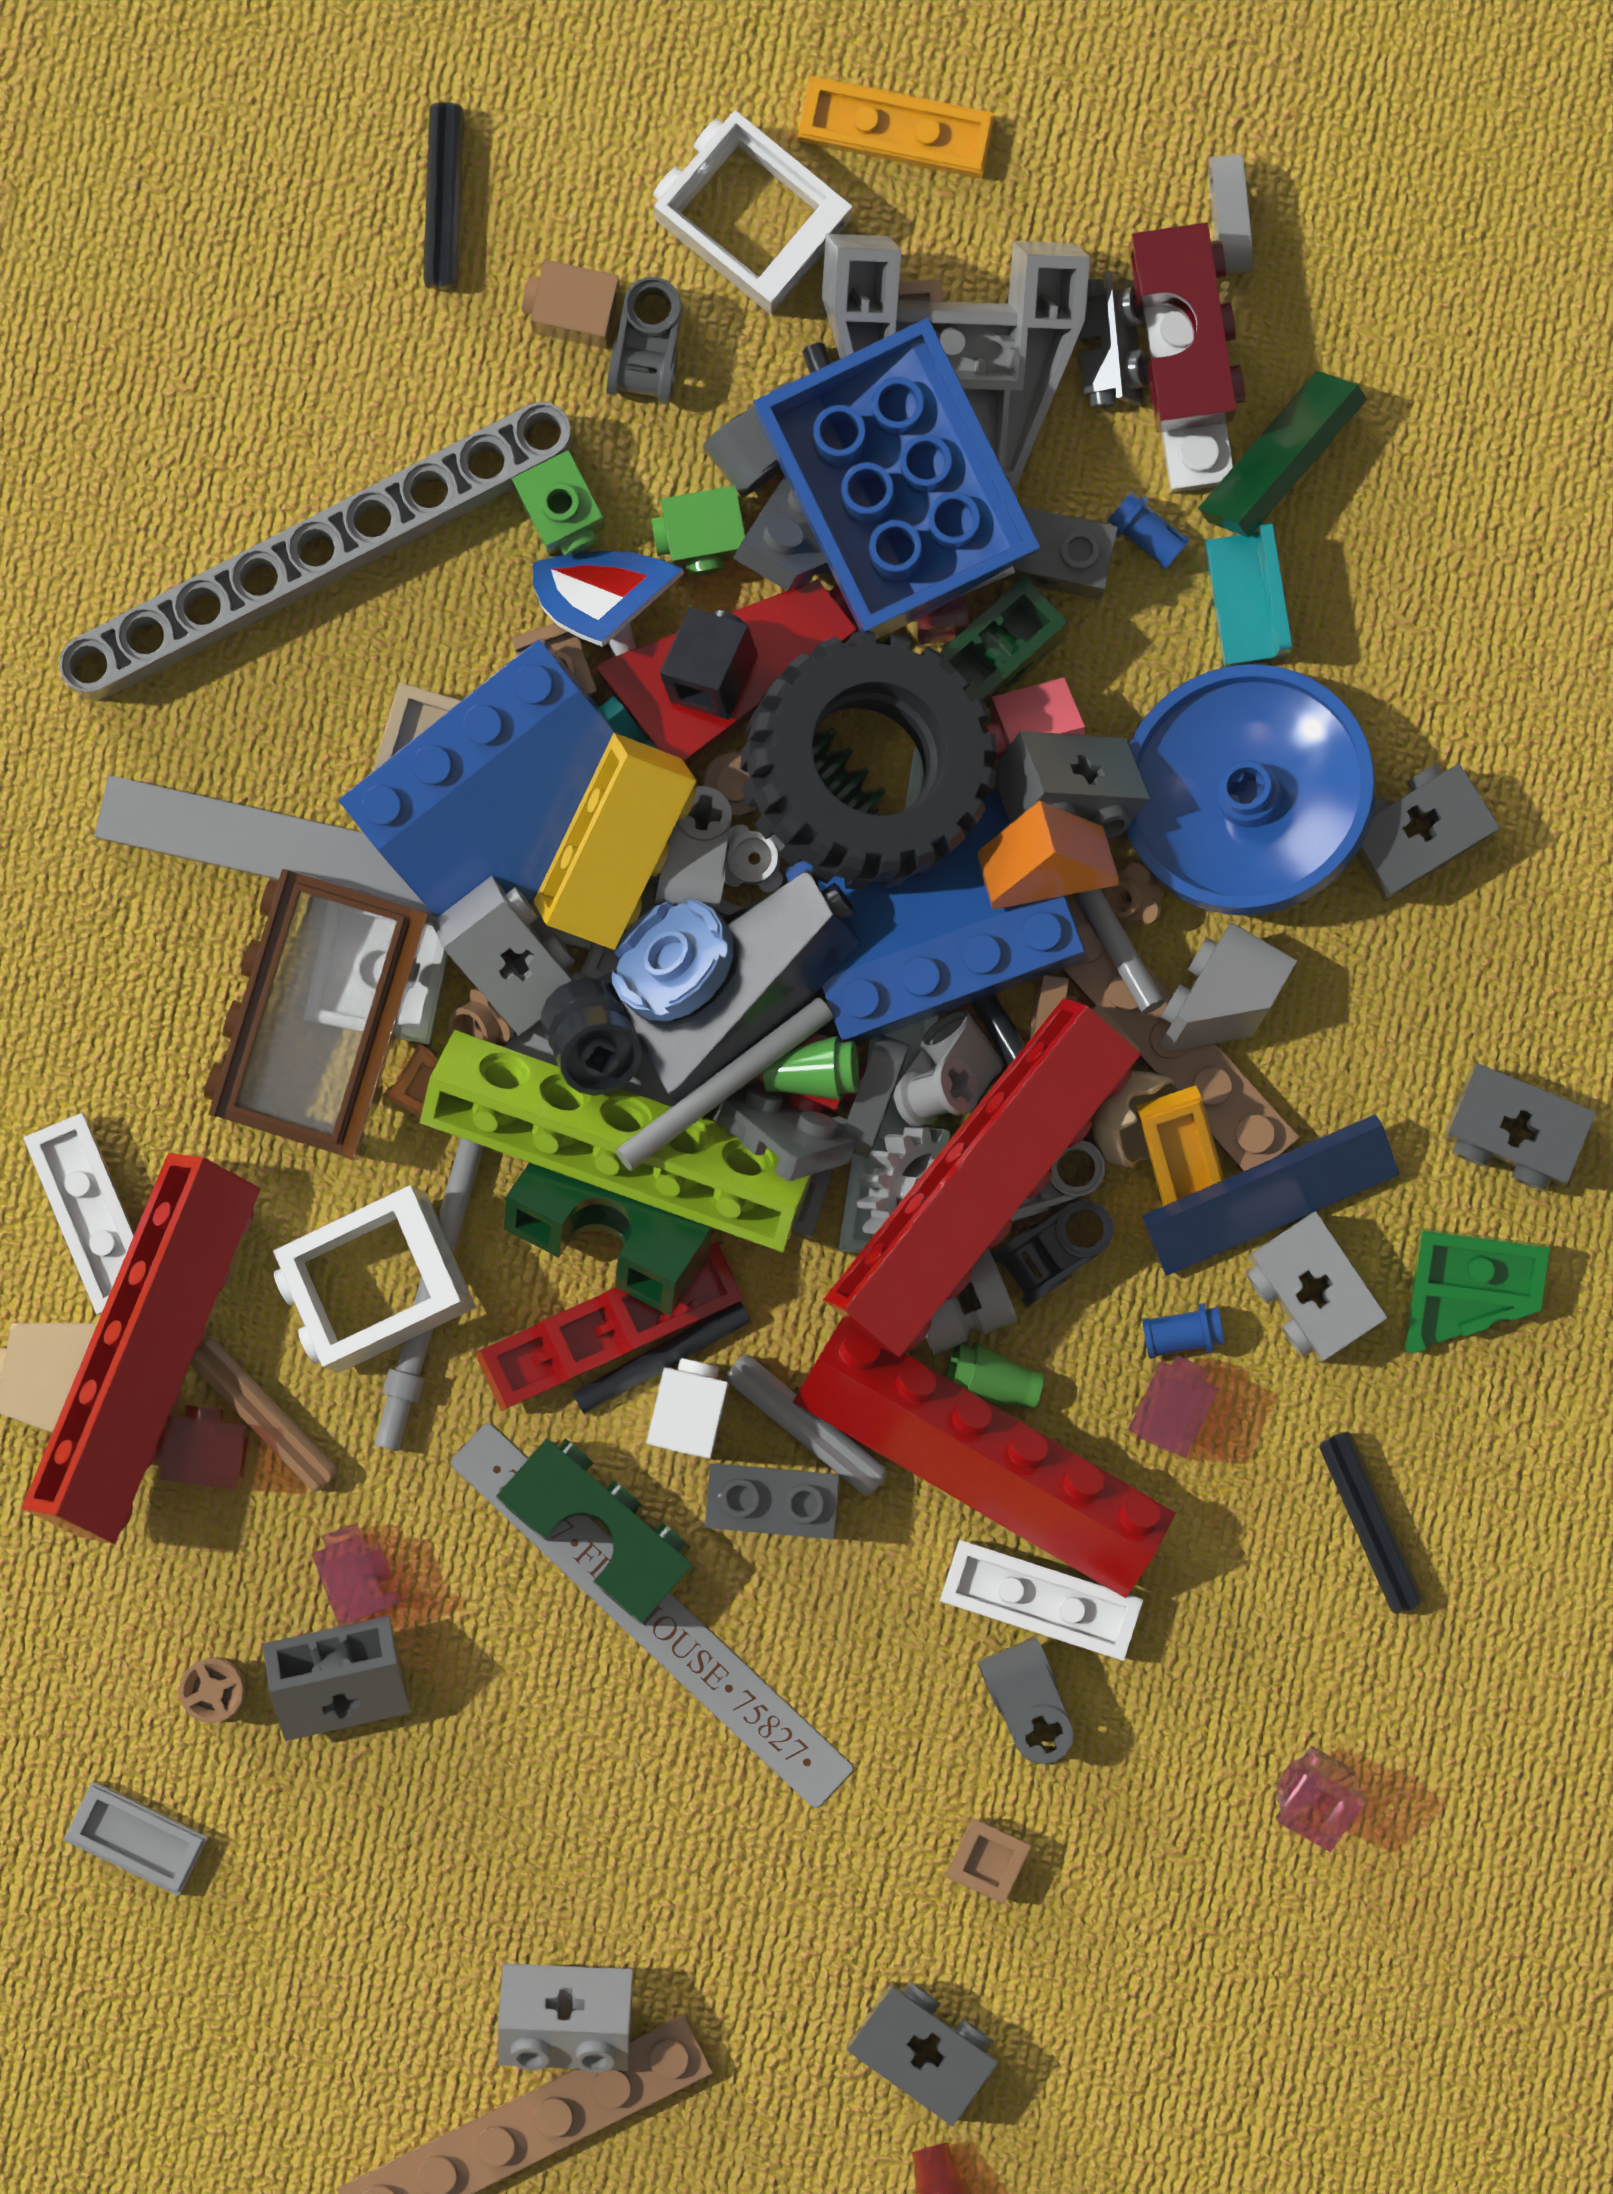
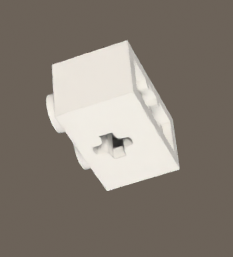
M681 1358L678 1370L664 1367L646 1444L712 1459L729 1388L728 1382L717 1380L718 1367Z

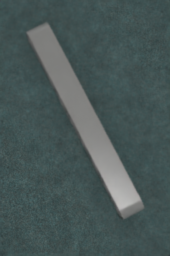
M537 402L527 405L95 627L65 645L59 660L62 678L77 695L86 700L99 701L108 698L514 489L511 478L567 450L571 452L573 437L568 417L561 408L552 403ZM550 422L560 429L561 436L557 444L552 448L539 450L531 447L526 441V434L529 429L536 423ZM494 451L504 458V467L501 472L489 479H481L473 475L470 471V463L478 453ZM432 479L444 483L448 488V492L444 502L439 506L423 508L413 500L417 486L423 481ZM377 508L388 512L391 515V524L388 530L381 536L366 537L357 530L358 520L367 510ZM321 537L332 541L335 546L334 554L326 564L318 567L309 566L301 560V551L309 540ZM266 566L276 570L278 574L277 583L268 594L257 596L246 592L244 587L245 579L254 568ZM204 595L218 598L221 603V609L218 617L213 622L198 625L189 620V607L195 599ZM154 624L163 628V643L155 652L139 654L133 650L132 638L140 627ZM91 653L105 656L107 670L101 679L90 684L77 680L75 674L76 666L81 658Z

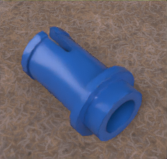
M1130 492L1107 521L1112 526L1118 527L1116 532L1117 538L1121 533L1124 534L1154 559L1165 571L1190 541V538L1182 535L1146 505L1150 500L1146 495L1140 499Z
M1205 1303L1198 1304L1199 1311L1153 1319L1143 1318L1149 1359L1156 1358L1155 1356L1206 1348V1352L1209 1354L1213 1353L1212 1347L1225 1345L1219 1308L1206 1309Z

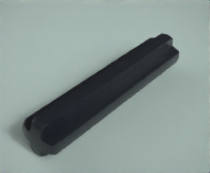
M451 102L433 103L429 108L423 280L427 288L434 290L455 289L458 285L464 112L460 104Z
M1349 1431L1340 1432L1323 1440L1320 1443V1451L1390 1610L1395 1614H1401L1420 1606L1424 1602V1596L1353 1435Z

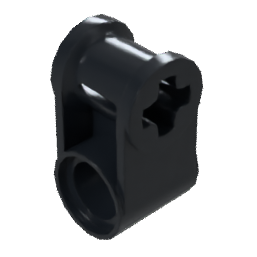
M1079 1200L1069 1204L1040 1225L1038 1223L1034 1224L991 1255L995 1263L1002 1262L1023 1292L1020 1301L1026 1308L1071 1278L1075 1270L1098 1256L1111 1241L1113 1222L1109 1212L1100 1204L1090 1200ZM1079 1211L1094 1213L1103 1225L1101 1240L1089 1248H1080L1073 1245L1066 1235L1068 1219ZM1022 1252H1026L1041 1273L1042 1277L1040 1279H1037L1021 1256Z

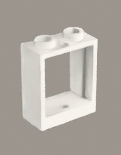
M734 110L724 123L716 118L704 129L693 146L699 153L684 171L675 166L661 180L653 193V196L658 200L654 205L655 220L772 315L825 252L826 234H840L852 220V205L739 112ZM737 147L742 149L815 209V212L760 277L682 214L683 210Z
M411 1185L273 1250L280 1269L274 1271L277 1287L289 1306L296 1304L305 1325L298 1329V1334L306 1354L314 1364L320 1362L322 1367L338 1373L476 1308L427 1193ZM398 1219L431 1298L338 1342L305 1262Z

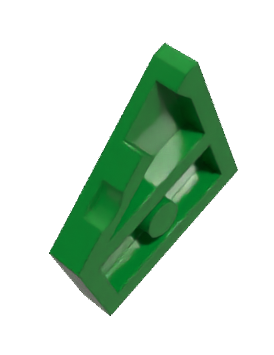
M1421 1228L1404 1341L1405 1352L1418 1353L1426 1350L1427 1346L1460 1335L1465 1337L1486 1330L1492 1324L1507 1319L1512 1321L1541 1311L1550 1252L1548 1244Z

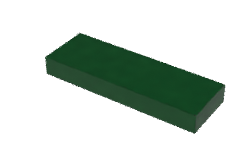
M1316 370L1198 507L1206 521L1249 538L1366 402L1367 397L1359 385Z

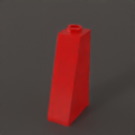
M817 579L730 612L743 620L745 624H748L758 657L729 720L670 703L659 672L677 633L606 659L596 667L598 676L656 748L682 758L688 767L751 719L752 714L760 705L763 696L775 680L780 677L786 667L802 653L809 655L818 643L833 637H837L841 643H845L854 632H857V629L852 624V621L855 619L841 590L837 586L828 592Z

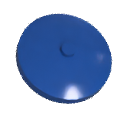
M1248 664L1229 666L1201 674L1183 683L1160 700L1139 725L1129 744L1150 800L1131 822L1126 830L1137 856L1149 869L1151 875L1169 892L1196 907L1228 915H1258L1279 911L1301 903L1326 888L1348 867L1362 846L1370 828L1376 802V773L1364 733L1351 711L1335 694L1317 681L1298 672L1270 665Z

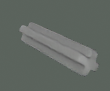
M744 1354L727 1372L726 1379L729 1384L863 1495L869 1496L886 1478L887 1471L885 1467L839 1429L793 1403L797 1394L750 1355Z

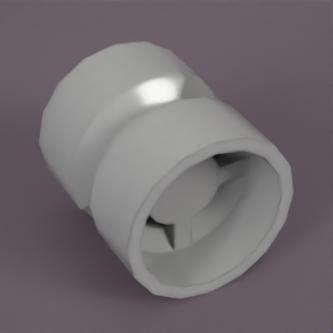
M986 1249L971 1267L972 1276L968 1282L978 1307L963 1313L955 1296L952 1299H946L930 1319L932 1325L926 1335V1339L934 1356L967 1343L969 1331L973 1329L987 1335L1017 1322L1012 1303L989 1249Z

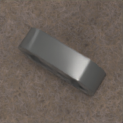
M879 1034L843 1133L857 1139L853 1151L854 1154L869 1159L868 1155L875 1146L894 1094V1085L903 1069L910 1044Z

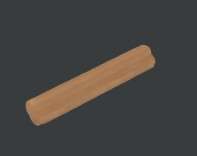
M211 1338L204 1340L194 1352L190 1365L311 1490L315 1492L322 1490L338 1473V1468L334 1462L216 1340Z

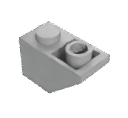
M1230 922L1219 942L1216 943L1207 937L1193 959L1188 971L1197 975L1198 978L1191 990L1179 984L1167 1004L1161 1018L1171 1024L1159 1045L1168 1051H1175L1252 1037L1274 1003L1297 960Z

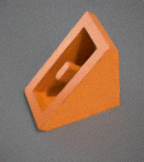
M1042 801L1036 803L978 850V862L992 910L1118 885V874L1103 826Z

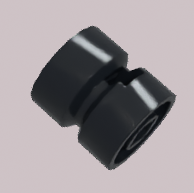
M590 978L577 979L558 987L546 999L541 1012V1027L553 1051L558 1067L570 1087L579 1093L592 1096L610 1094L624 1087L636 1075L642 1061L641 1045L613 988L603 981Z

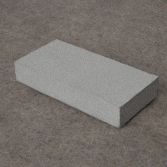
M92 1781L67 1831L64 1841L180 1896L209 1836L111 1788Z

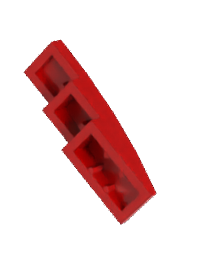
M718 1242L710 1245L708 1261L671 1316L614 1287L597 1297L549 1317L537 1325L477 1351L475 1356L502 1412L744 1300Z

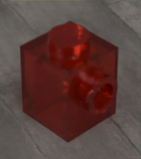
M186 1405L184 1417L168 1416L167 1427L163 1428L157 1442V1454L152 1466L161 1467L160 1480L242 1489L250 1426L222 1422L224 1409Z

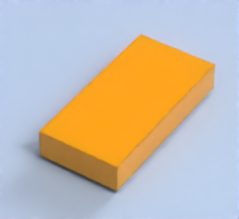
M1196 1085L1135 1106L1163 1206L1224 1180L1203 1100Z

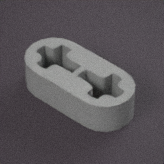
M1242 154L1211 156L1208 161L1214 240L1222 241L1226 275L1252 272V240Z

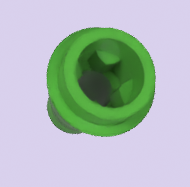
M835 1036L793 1048L763 1071L766 1092L782 1091L842 1100L844 1094L857 1093L859 1088V1062L855 1042H840L839 1037Z
M974 1342L971 1347L965 1345L955 1347L946 1373V1378L994 1406H1015L1034 1410L1038 1404L1044 1381L1043 1373L1030 1370L977 1342Z

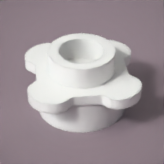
M745 825L732 827L728 837V862L724 882L731 887H738L742 883L758 885L762 891L768 893L777 890L783 882V876L779 871L781 856L778 854L785 845L775 834L765 840L760 832H751ZM754 852L758 853L761 857L760 862L756 865L751 864L748 859L749 855Z

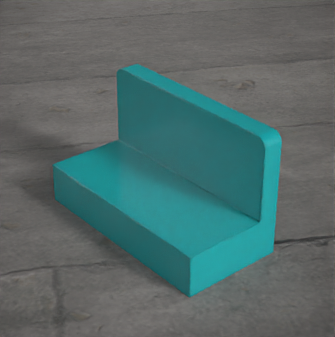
M1273 524L1259 525L1256 533H1253L1249 538L1236 535L1206 540L1204 548L1224 668L1286 659L1292 649V641Z

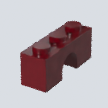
M1208 222L1132 233L1128 248L1137 308L1167 306L1176 309L1189 321L1193 332L1192 343L1182 352L1171 356L1151 358L1147 374L1156 433L1232 422L1237 411L1236 403L1245 402V387L1240 364H1229L1226 341L1236 339V330L1231 302L1220 303L1217 279L1226 278V263L1222 241H1211Z

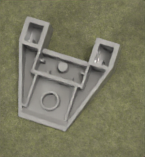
M826 234L822 300L840 359L927 317L931 324L945 323L938 328L936 335L1014 492L1085 322L1090 256L1075 243L1013 241L1008 304L949 301L934 303L921 300H898L901 249L889 236Z

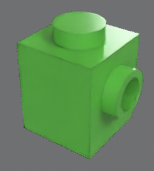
M569 450L511 478L514 489L548 556L561 550L564 557H569L582 552L598 541L595 533L605 528L603 516Z
M736 485L660 499L663 516L651 518L658 556L670 554L672 564L686 569L687 577H702L720 573L725 570L723 562L735 560L733 557L745 537Z

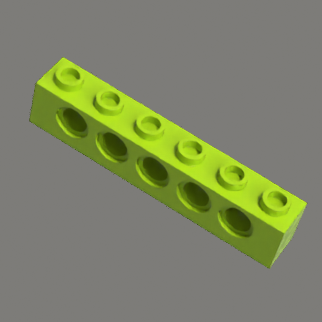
M454 1030L430 1076L420 1124L780 1252H784L804 1205L812 1175L793 1181L782 1178L776 1173L780 1157L770 1148H766L764 1155H754L741 1144L742 1142L737 1136L728 1133L718 1123L705 1118L699 1119L631 1171L621 1162L616 1149L671 1109V1106L623 1089L597 1096L579 1093L566 1083L558 1066Z

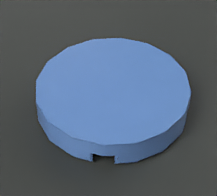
M684 899L688 904L681 903L675 906L668 901L654 906L639 917L619 941L615 952L619 962L617 974L612 970V984L620 999L632 1011L647 1020L670 1021L691 1014L710 1000L726 979L733 960V936L725 921L714 909L699 900Z

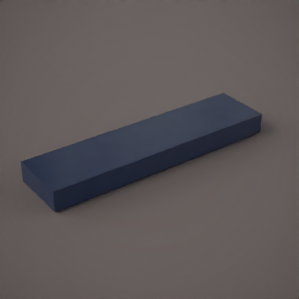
M1374 1114L1153 1210L1141 1217L1159 1264L1165 1275L1168 1276L1396 1177L1400 1173L1384 1127L1377 1115Z

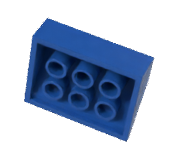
M928 317L753 401L756 417L860 632L873 631L876 639L928 615L1040 550V545Z
M538 639L354 786L338 801L377 851L436 918L490 876L498 882L506 893L516 887L529 902L537 895L613 733L621 734L547 641Z
M997 789L993 790L985 798L983 803L986 809L978 823L965 836V839L948 856L942 859L935 868L919 878L912 875L901 885L885 889L879 885V882H872L865 890L845 889V878L834 876L827 884L821 882L826 887L835 882L846 894L856 911V914L849 921L861 941L822 985L842 1042L854 1041L858 1045L878 1037L879 1034H888L1040 978L1043 975H1048L1089 960L1066 895L992 910L978 862V850L1011 824ZM801 861L794 866L785 867L784 870L788 882L807 869L811 872L813 866L805 861Z

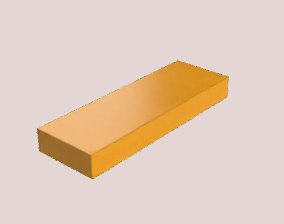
M810 76L797 142L982 179L995 113Z

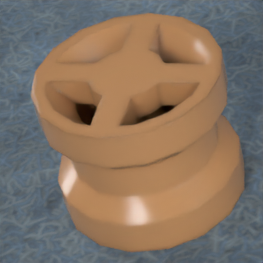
M213 1657L198 1661L186 1670L180 1680L179 1696L182 1706L190 1716L200 1722L215 1723L229 1719L240 1711L247 1698L248 1685L246 1677L238 1665L228 1659Z

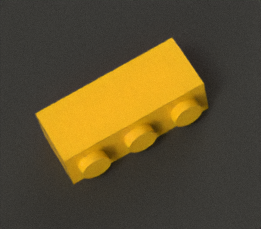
M613 733L533 901L547 926L610 949H616L623 932H627L631 925L639 918L642 906L641 895L650 876H657L666 862L669 850L668 839L677 820L685 819L693 806L696 795V780L682 758Z

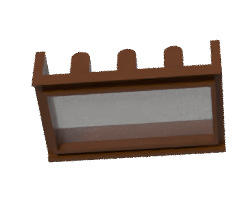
M282 869L279 880L270 878L263 893L259 913L260 915L267 916V921L261 941L252 939L244 956L241 976L248 977L249 980L242 1002L235 1000L232 1002L225 1019L222 1035L231 1040L224 1063L215 1061L206 1082L204 1098L212 1100L208 1115L326 1150L351 1160L364 1158L367 1146L361 1143L372 1110L377 1109L382 1096L383 1085L379 1083L390 1049H395L400 1037L402 1024H399L398 1020L408 988L414 987L419 974L420 963L416 961L427 926L433 927L431 922L436 917L428 911L295 870Z

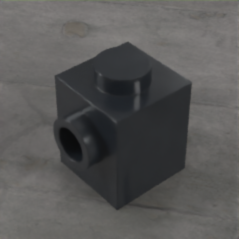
M689 607L659 672L670 703L723 719H730L758 657L748 624H745L739 617L727 611L713 610L711 613Z

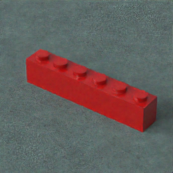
M1063 998L823 1300L874 1344L899 1358L905 1350H911L920 1344L931 1328L932 1321L930 1319L946 1299H952L957 1296L968 1284L972 1276L971 1267L986 1249L995 1247L1008 1234L1012 1226L1011 1217L1026 1198L1034 1197L1047 1185L1052 1176L1051 1167L1064 1150L1075 1146L1086 1136L1092 1126L1091 1117L1106 1098L1115 1096L1125 1087L1132 1075L1131 1066L1141 1053L1087 1005Z
M167 1154L21 1509L78 1537L116 1545L121 1531L126 1527L133 1511L132 1503L143 1476L156 1457L157 1442L168 1415L179 1401L182 1390L181 1384L193 1354L204 1340L205 1325L217 1295L228 1281L230 1274L229 1266L240 1239L252 1222L254 1215L253 1207L260 1193V1187L205 1157Z
M842 1317L793 1403L1124 1598L1128 1596L1153 1559L1176 1515V1512L909 1355L903 1353L899 1358L878 1347L844 1317Z

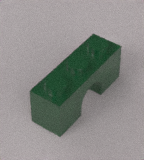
M530 1162L506 1195L504 1230L558 1258L571 1240L584 1232L602 1231L618 1238L624 1246L618 1254L615 1287L669 1316L672 1315L709 1258L712 1227Z
M546 1438L496 1495V1499L544 1541L560 1523L568 1518L589 1516L600 1521L608 1529L612 1537L613 1554L606 1567L594 1579L593 1584L642 1625L692 1567L693 1564L684 1557L691 1547L664 1523H661L654 1531L635 1515L642 1504L613 1480L605 1489L590 1476L587 1471L594 1463L565 1438L557 1447Z

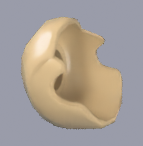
M1132 1071L1131 1078L1125 1087L1115 1096L1106 1098L1091 1117V1128L1095 1146L1107 1161L1115 1166L1130 1169L1139 1160L1150 1159L1135 1106L1177 1092L1176 1082L1167 1076L1145 1071Z

